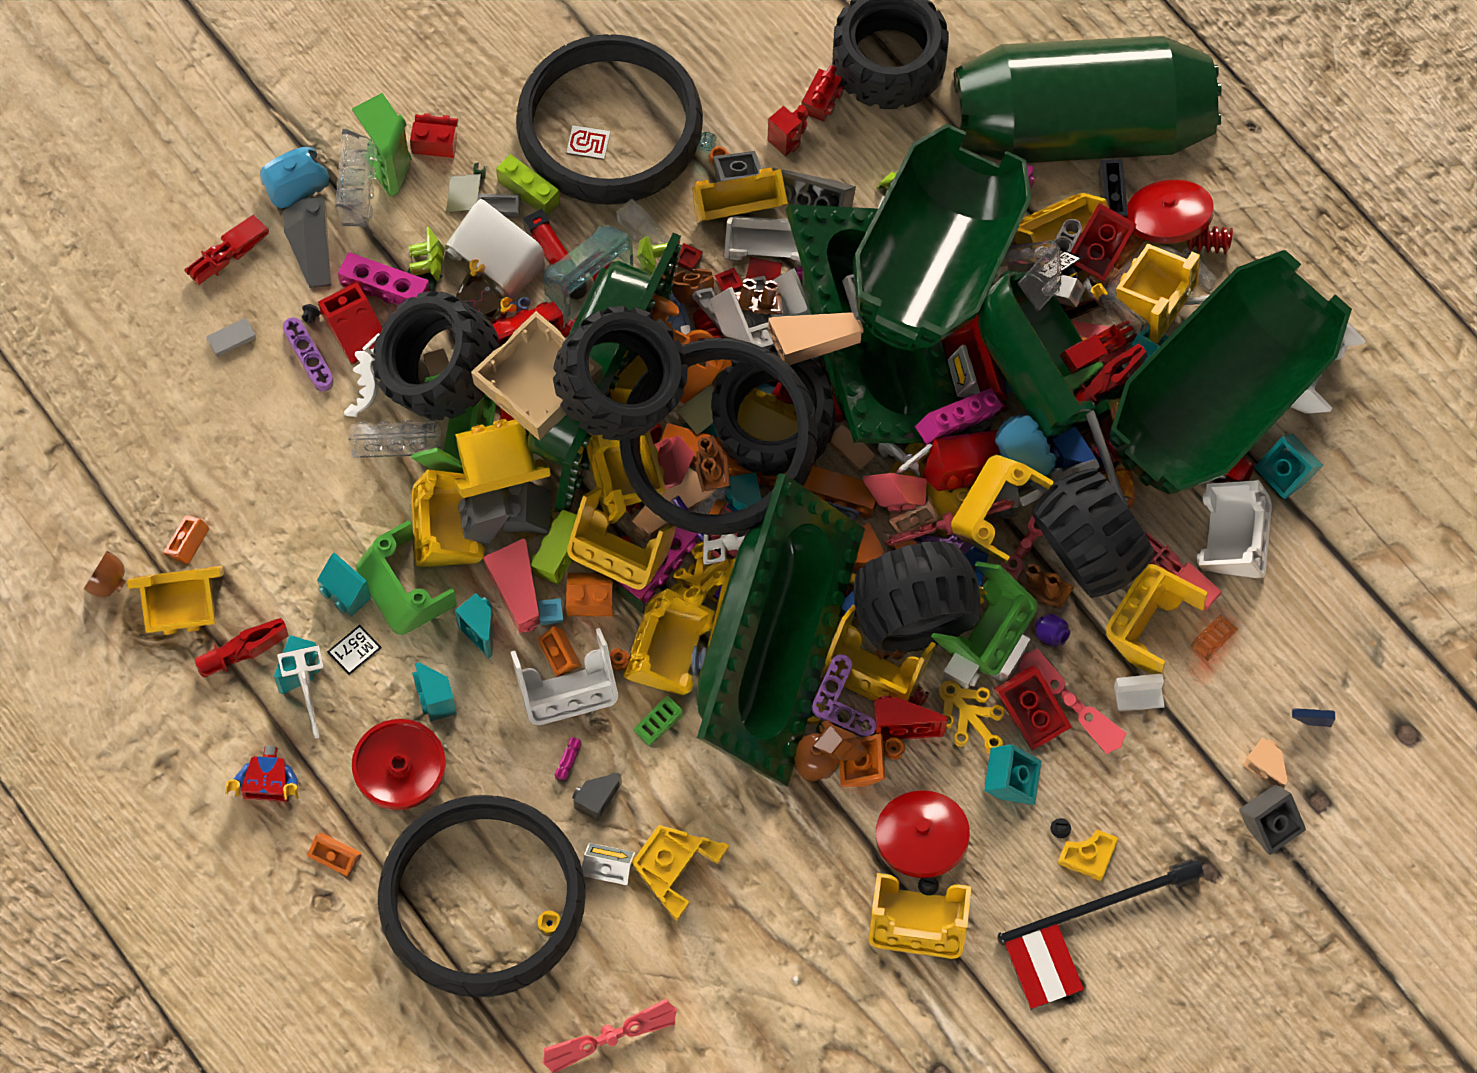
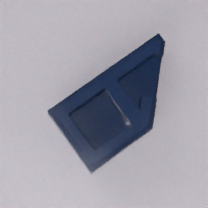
M1293 708L1292 718L1308 726L1332 727L1335 721V711Z

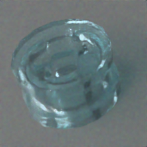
M702 132L697 147L703 151H711L716 147L717 136L710 132Z

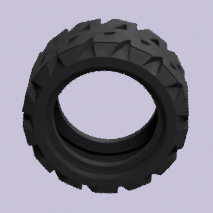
M851 0L850 7L845 6L837 17V24L834 27L832 65L837 68L835 75L842 78L841 86L844 87V90L849 95L855 93L856 100L868 106L877 104L880 105V109H897L903 104L905 108L921 102L924 96L927 98L938 87L940 80L943 78L949 45L947 23L939 10L936 11L935 5L930 0ZM890 29L910 35L919 43L923 53L907 65L885 67L868 60L860 52L857 45L870 33Z
M429 291L419 293L417 297L408 298L397 306L398 309L387 317L381 326L382 331L380 335L376 338L373 349L374 354H376V358L373 361L375 378L381 380L378 386L392 401L419 416L440 421L444 420L445 416L450 419L466 413L465 409L469 406L475 407L485 396V393L474 385L471 372L494 350L500 347L497 342L499 339L494 325L484 314L451 294L442 291L439 293ZM453 328L455 347L450 362L435 379L420 384L418 364L424 348L435 335L446 329Z
M626 306L607 307L604 311L598 310L585 318L562 343L553 366L556 375L553 377L556 396L563 400L560 405L571 420L579 421L580 424L578 426L591 435H603V439L617 441L625 438L633 439L653 429L678 405L684 394L683 388L687 382V365H684L685 353L680 341L676 340L674 342L673 331L661 319L654 321L650 312L636 307L632 310H628ZM602 343H618L635 351L646 364L650 374L651 387L647 401L629 405L615 402L606 397L597 388L590 374L589 356L592 347Z
M775 346L763 347L780 357ZM808 359L789 366L806 386L815 408L818 426L815 462L826 450L827 443L831 442L835 430L836 411L832 388L827 376L824 375L816 362ZM733 360L732 366L726 367L717 379V387L713 390L711 399L712 420L721 446L730 458L736 460L739 466L750 472H761L763 476L784 474L788 471L795 455L798 432L780 441H763L746 433L737 420L739 407L751 390L764 383L779 381L759 367Z

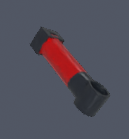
M543 209L524 217L523 224L526 233L542 247L545 258L564 285L566 294L572 299L583 298L587 293L585 274L589 272L588 270L594 261L592 260L580 267L576 266L550 226V221ZM574 283L580 284L579 286H572Z

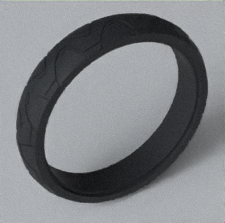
M604 34L572 41L566 46L564 45L541 61L528 77L520 94L516 114V129L519 143L530 166L538 175L556 187L559 192L588 203L615 205L638 201L651 196L667 187L681 175L697 150L703 128V112L700 97L692 78L673 56L642 39L625 35ZM602 61H620L644 67L664 79L676 92L686 115L682 135L673 150L658 164L641 173L613 179L581 175L555 161L546 152L537 138L533 126L535 111L547 89L561 76L577 67Z
M710 338L682 345L685 353L684 365H687V368L711 360L742 361L763 369L784 386L793 401L798 420L797 447L786 475L804 486L815 460L818 426L812 399L796 372L771 351L743 340ZM648 369L633 387L626 404L633 405L647 401L651 387ZM640 436L633 439L625 438L620 440L622 464L632 488L641 501L667 523L694 533L727 535L750 530L757 523L764 521L773 490L757 503L739 511L726 514L692 512L674 505L655 490L642 463Z
M473 795L453 799L433 807L415 819L401 833L389 851L383 865L378 887V911L382 929L390 947L399 960L414 975L429 985L451 994L469 997H493L515 992L529 986L551 971L569 950L582 922L586 899L585 879L580 860L574 847L562 830L549 817L534 807L515 799L493 795ZM478 819L500 820L518 825L530 831L541 839L554 853L560 863L567 883L563 915L556 930L546 944L520 964L491 973L475 974L455 971L441 966L425 956L414 946L403 930L397 908L401 878L416 851L438 832L465 821Z

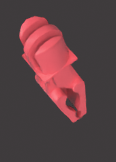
M1147 532L1146 536L1155 553L1150 564L1157 565L1207 591L1208 595L1204 610H1208L1211 604L1221 595V590L1191 563L1187 562L1183 566L1179 561L1178 555L1168 548V544L1166 547L1163 546Z

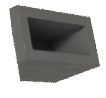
M615 773L585 781L582 787L578 786L572 796L574 808L599 821L622 784V775Z

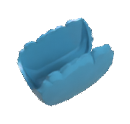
M301 147L291 150L262 167L260 170L261 184L265 185L267 194L274 206L281 209L284 207L288 208L293 203L314 195L315 192H321L329 185L330 175L327 169L314 161L317 156L315 148Z
M1025 414L1011 416L1009 420L1004 421L996 433L995 443L998 446L1000 456L1023 463L1045 477L1052 474L1056 457L1053 453H1050L1049 444H1047V438L1043 436V432L1037 429L1038 423Z

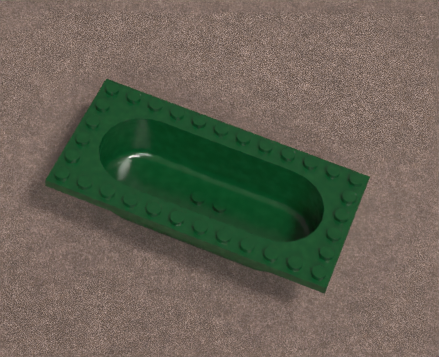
M788 205L785 210L803 268V289L811 315L852 313L842 281L846 276L853 274L855 253L878 208ZM861 322L864 332L861 333L860 343L823 354L837 405L849 425L853 442L925 443L915 426L928 413L960 401L942 341L929 348H917L916 350L900 349L875 337L866 328V323ZM969 428L951 436L970 434Z
M672 233L653 274L621 261L611 263L607 269L601 267L569 335L585 318L598 310L604 311L607 307L626 306L628 310L636 307L652 313L656 303L654 301L656 295L670 299L671 290L674 285L673 281L676 276L675 272L678 267L677 263L680 258L679 254L683 246L680 245L681 235ZM618 343L598 344L593 346L590 352V357L601 365L603 370V379L597 385V388L611 400L610 390H615L620 378L618 376L638 355L629 347ZM568 415L561 419L540 441L526 430L528 435L527 444L530 452L562 466L555 511L559 513L565 510L566 507L570 509L575 498L576 489L579 490L584 479L581 475L584 469L588 471L590 467L586 448L590 443L592 435L578 426L580 422L571 420Z
M778 474L764 521L754 525L746 533L739 546L698 679L696 698L698 713L702 722L696 738L780 786L788 787L795 764L794 757H796L797 744L805 732L865 528L786 474Z

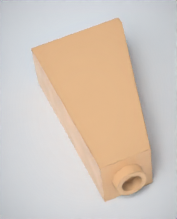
M854 313L782 316L768 319V333L780 358L788 365L858 344L861 341V333L864 332L861 321L856 320Z
M688 468L682 483L666 489L662 496L673 503L671 500L679 495L690 511L697 512L717 498V489L702 492L697 473ZM645 505L632 520V530L636 537L649 542L653 538H657L659 530L670 523L661 519Z

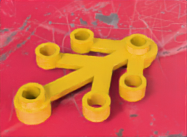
M704 542L698 543L691 550V553L697 560L695 574L687 573L683 568L678 569L673 574L677 584L672 586L671 590L684 596L686 605L690 607L701 605L706 598V592L714 585H722L727 581V576L723 571L730 564L727 558L725 561L713 563L705 570L703 563ZM709 551V553H708V560H709V559L711 558V556H712V555H711V552H712V551ZM711 576V578L704 585H702ZM686 582L693 586L687 589L682 583Z
M954 681L943 682L939 687V696L944 701L943 715L947 716V719L951 721L950 724H946V729H950L954 723V718L951 715L953 704L960 711L954 743L960 747L967 744L968 734L966 732L969 722L985 741L984 750L986 753L990 754L992 747L1003 746L1002 739L998 735H992L977 716L990 717L998 721L1004 716V708L1001 705H994L992 708L967 705L962 699H976L979 703H986L990 697L989 690L984 687L978 690L962 689ZM952 688L954 693L949 694L946 690ZM979 693H985L987 697L981 698ZM999 710L1001 711V715L997 716L993 713V711ZM963 736L965 741L960 742L957 740V737ZM995 740L998 745L992 746L990 741Z

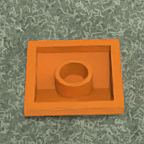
M881 733L857 738L867 750V753L859 762L839 759L840 784L842 787L870 786L885 779L883 735Z

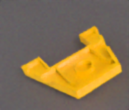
M658 825L632 861V866L673 918L678 921L689 906L690 901L671 889L697 852L718 865L729 850L730 845L724 842H714L705 837L700 838L688 835L687 832Z

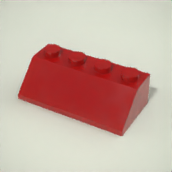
M554 301L550 303L543 302L529 311H519L513 317L500 318L493 324L499 338L497 342L500 347L505 344L513 332L536 311L561 331L564 328L562 311Z
M999 430L934 438L922 477L927 479V482L937 491L972 487L987 460L994 455H1001L995 443L996 433Z

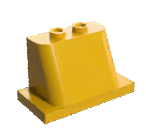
M1147 244L1139 257L1133 259L1129 271L1122 275L1120 284L1116 288V298L1150 324V341L1159 343L1198 286L1200 255L1192 252L1188 259Z
M506 419L494 421L491 426L477 425L472 427L471 431L455 434L465 478L454 480L456 490L462 498L551 476L549 466L541 458L534 460L532 452L528 449L526 430L516 420L506 421Z
M649 430L640 436L641 459L651 484L660 495H663L666 492L663 482L664 471L659 466L657 460L658 449L656 445H653ZM592 435L586 451L596 488H602L599 498L602 510L608 516L609 524H614L627 511L626 506L642 501L632 488L625 473L620 452V440L603 439V435Z
M223 565L129 578L127 580L128 589L140 588L146 633L163 631L164 635L177 633V629L186 628L187 632L200 630V626L216 624L212 578L224 575Z

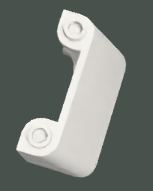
M482 199L473 205L445 244V253L450 259L461 261L464 258L469 263L471 260L477 259L479 260L476 265L477 269L480 264H484L485 271L482 273L493 281V290L500 298L509 297L514 299L545 268L544 251L540 244Z
M1259 480L1207 484L1206 492L1203 494V502L1211 512L1207 548L1201 549L1197 555L1198 566L1206 572L1249 578H1264L1267 567L1272 511L1269 494Z

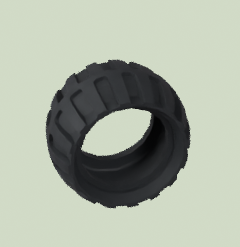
M1096 468L1079 471L1061 479L1042 495L1032 510V515L1057 556L1076 582L1091 598L1110 594L1128 585L1143 572L1155 555L1149 539L1113 486Z
M928 541L904 546L870 560L863 568L857 571L855 576L854 603L858 620L870 642L878 651L881 650L883 653H894L896 649L901 653L919 651L927 648L931 642L937 646L939 644L931 637L933 633L959 637L964 632L971 630L974 624H977L979 621L980 590L977 577L968 559L954 543Z

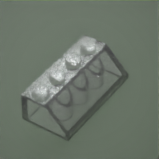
M342 129L335 207L342 226L368 227L369 218L373 216L370 200L374 199L372 180L376 179V168L373 167L374 161H377L376 152L371 139L348 129Z
M429 419L424 422L405 420L401 423L381 421L372 424L368 422L351 424L348 439L352 457L412 456L414 453L437 447L442 450L441 421Z

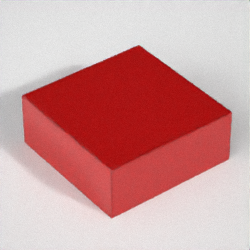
M683 243L677 264L679 267L693 273L692 269L696 268L703 256V251Z
M735 268L714 275V279L721 292L730 287L733 288L734 293L742 289L743 284Z

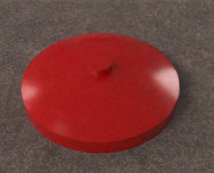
M1171 179L1151 183L1138 190L1127 204V219L1137 224L1134 233L1142 239L1155 243H1178L1194 238L1210 225L1214 216L1213 199L1209 192L1202 186L1185 180Z
M392 719L373 726L360 738L352 756V773L359 791L373 804L390 810L410 809L426 802L439 789L446 771L445 753L439 738L425 725L409 719Z
M919 790L904 793L890 801L884 807L877 820L876 844L882 858L893 869L907 876L929 878L942 875L960 863L969 846L970 827L964 811L952 799L937 792Z

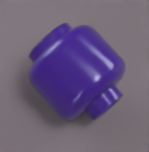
M1049 613L1044 617L1042 616L1035 624L1037 638L1051 647L1062 646L1070 636L1067 621L1055 614Z

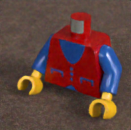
M265 746L263 757H251L250 762L246 763L232 780L226 782L225 794H228L229 791H235V796H239L241 789L244 799L288 802L289 795H295V799L299 798L297 789L298 779L292 767L286 765L285 759L277 758L278 748L275 746Z

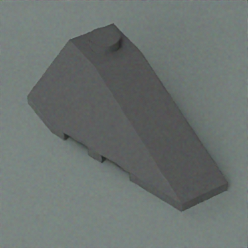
M781 169L787 202L790 205L853 206L856 186Z
M324 197L301 199L283 211L284 233L309 288L331 286L327 211Z

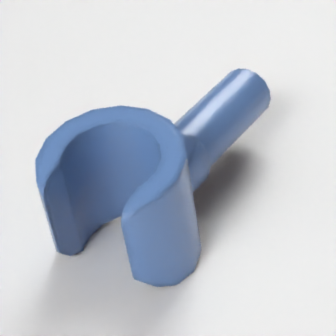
M522 297L518 302L513 301L509 305H516L518 312L522 310L528 311V307L521 305H529L530 300Z

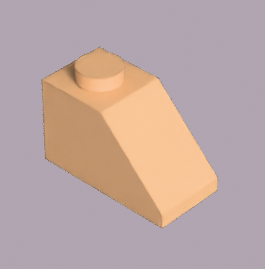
M1262 737L1246 758L1243 766L1271 786L1276 784L1285 789L1288 780L1282 751L1275 742Z

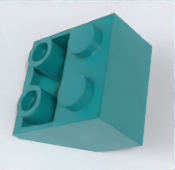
M420 662L415 663L416 672L412 674L423 715L428 714L430 722L456 715L455 701L448 677Z

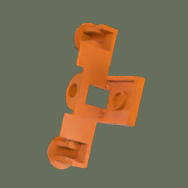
M655 296L654 301L656 303L651 313L654 321L661 319L673 331L674 342L679 340L682 346L697 341L700 338H713L710 333L704 330H693L685 335L673 329L672 324L667 322V319L670 315L679 316L680 311L678 307L665 297ZM733 360L706 361L704 367L699 364L688 367L687 382L683 388L684 394L680 402L686 404L711 385L719 371L722 372L726 367L732 366Z

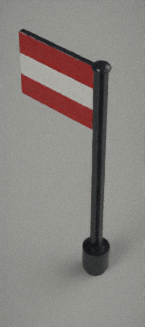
M1188 859L1169 866L1167 875L1001 934L999 932L997 935L998 942L1006 947L1030 1010L1084 991L1058 924L1169 884L1175 885L1176 888H1181L1198 882L1199 878L1204 877L1199 860Z

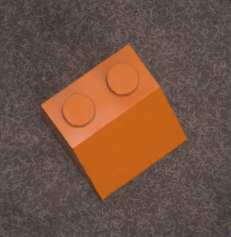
M568 573L566 585L567 616H613V579L602 573Z

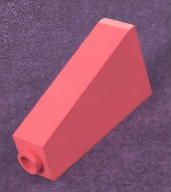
M523 538L483 557L484 566L519 633L524 631L530 632L540 624L527 544Z

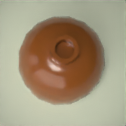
M692 269L693 273L686 274L685 270L676 273L672 293L676 300L682 304L689 305L691 308L700 307L693 299L692 294L695 291L712 288L714 291V277L710 270Z
M106 551L85 585L84 590L97 597L110 596L115 590L120 592L126 582L123 579L125 568L121 560Z
M812 733L804 736L797 744L796 757H794L797 772L803 778L811 781L830 778L836 772L839 765V759L835 760L813 746L821 733Z

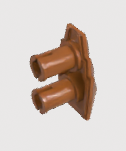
M745 279L742 283L741 292L735 293L742 310L764 315L783 314L781 293H777L778 284L774 281H766L763 290H756V282L752 279Z
M714 436L701 437L698 440L699 451H697L695 465L702 492L730 486L727 455H724L722 447L718 446Z
M1037 564L1027 565L1028 569L1026 568L1021 571L1017 581L1035 599L1061 609L1074 586L1062 580L1055 573L1040 571V567Z
M831 721L822 722L823 727L819 725V730L822 734L813 746L835 760L859 762L867 753V750L861 745L862 742L855 738V734L834 726Z

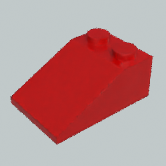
M1098 203L1071 253L1083 257L1073 265L1107 282L1137 224Z
M1034 665L993 688L1032 751L1072 727L1039 669Z
M881 696L878 699H874L872 718L875 721L874 735L881 733L883 741L892 737L899 738L900 740L944 737L947 716L900 698Z

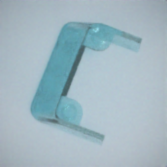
M609 225L598 227L587 240L557 263L551 264L545 269L543 277L545 295L552 302L554 301L567 317L570 316L569 294L600 271L601 267H605L616 257H619L624 263L633 266L632 238L626 232Z

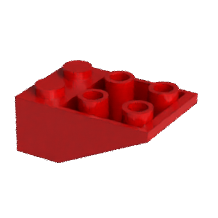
M356 282L318 301L323 319L351 365L359 361L355 353L357 351H364L362 348L382 331L381 324L368 299ZM375 342L369 347L370 350L374 348Z

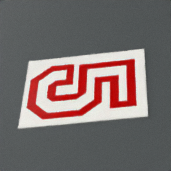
M572 125L566 153L604 159L610 131Z

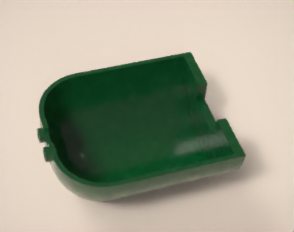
M1008 270L998 277L999 280L989 289L979 310V333L983 343L1023 409L1032 420L1038 423L1037 429L1043 432V436L1047 438V444H1051L1052 439L1074 427L1079 432L1087 428V423L1089 422L1086 415L1093 410L1097 421H1101L1113 414L1114 402L1118 404L1120 402L1114 390L1100 397L1097 400L1099 404L1094 406L1092 401H1078L1063 378L1071 373L1059 355L1083 340L1057 298L1039 278L1029 272L1019 273L1018 271ZM1090 381L1087 385H1085V387L1087 388V387L1091 384L1092 381Z

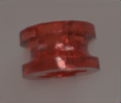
M919 686L908 702L922 706L930 693L928 691L923 692V688Z

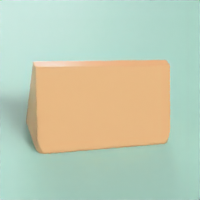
M926 495L925 506H918L914 511L902 510V512H893L890 514L889 521L896 533L899 534L909 530H918L919 526L933 523L939 520L940 517L929 495Z

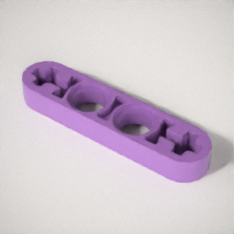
M288 318L283 323V330L287 340L314 387L319 391H328L332 388L334 382L329 368L303 323L298 318ZM290 326L297 328V337H295L293 330H290ZM300 342L309 343V347L305 350L297 348ZM310 359H317L319 364L316 367H309L307 362ZM321 371V375L327 382L323 383L320 381L317 373Z

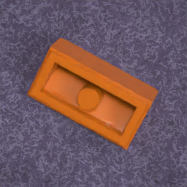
M185 516L163 554L184 564H189L209 531V526L199 518Z
M553 626L537 638L556 677L562 676L581 666L562 628Z
M324 833L315 835L307 857L347 877L361 856V852Z

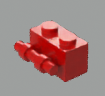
M830 65L827 71L818 69L801 102V105L806 107L808 116L823 122L828 115H832L835 109L834 102L836 98H841L844 87L841 86L842 78L835 75L837 70L835 66Z
M799 105L791 113L785 106H782L768 118L767 141L785 157L790 152H795L801 145V134L807 129L806 119L808 111L806 107Z
M424 113V115L416 114L410 136L412 154L454 158L457 144L456 127H458V118H450V115H443V117L431 116L430 113Z

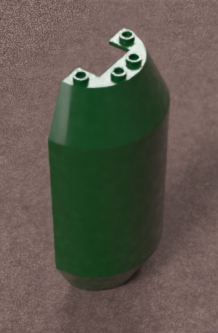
M1165 36L1001 44L954 69L955 93L959 95L961 111L960 130L966 132L961 146L964 149L1001 161L1005 152L1008 151L1025 159L1026 163L1173 155L1214 135L1217 125H1221V114L1218 112V96H1221L1222 93L1221 83H1217L1219 68L1218 65H1214L1213 59L1209 54Z
M947 123L911 144L853 260L859 316L862 317L866 323V328L875 337L891 346L905 350L929 348L963 328L976 317L1031 202L1025 159L1006 151L1000 165L960 147L966 132Z
M1286 250L1236 267L1126 381L1110 431L1109 441L1123 460L1121 462L1127 470L1133 471L1145 486L1151 485L1170 495L1225 476L1338 357L1352 308L1336 294L1329 301L1326 300L1296 273L1301 263Z

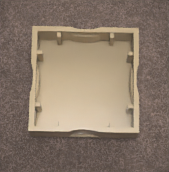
M536 311L513 332L505 344L494 350L471 373L475 386L540 441L567 415L560 405L563 400L556 396L553 377L556 375L553 369L555 358L566 339L556 327ZM589 356L590 374L597 386L603 379L602 366Z

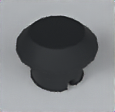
M306 304L302 306L304 311L302 319L305 322L313 323L316 316L321 315L319 308L315 305Z
M1058 818L1051 823V833L1055 837L1060 839L1066 838L1071 833V825L1066 819Z
M935 877L921 878L918 882V889L922 894L931 896L938 891L939 883Z

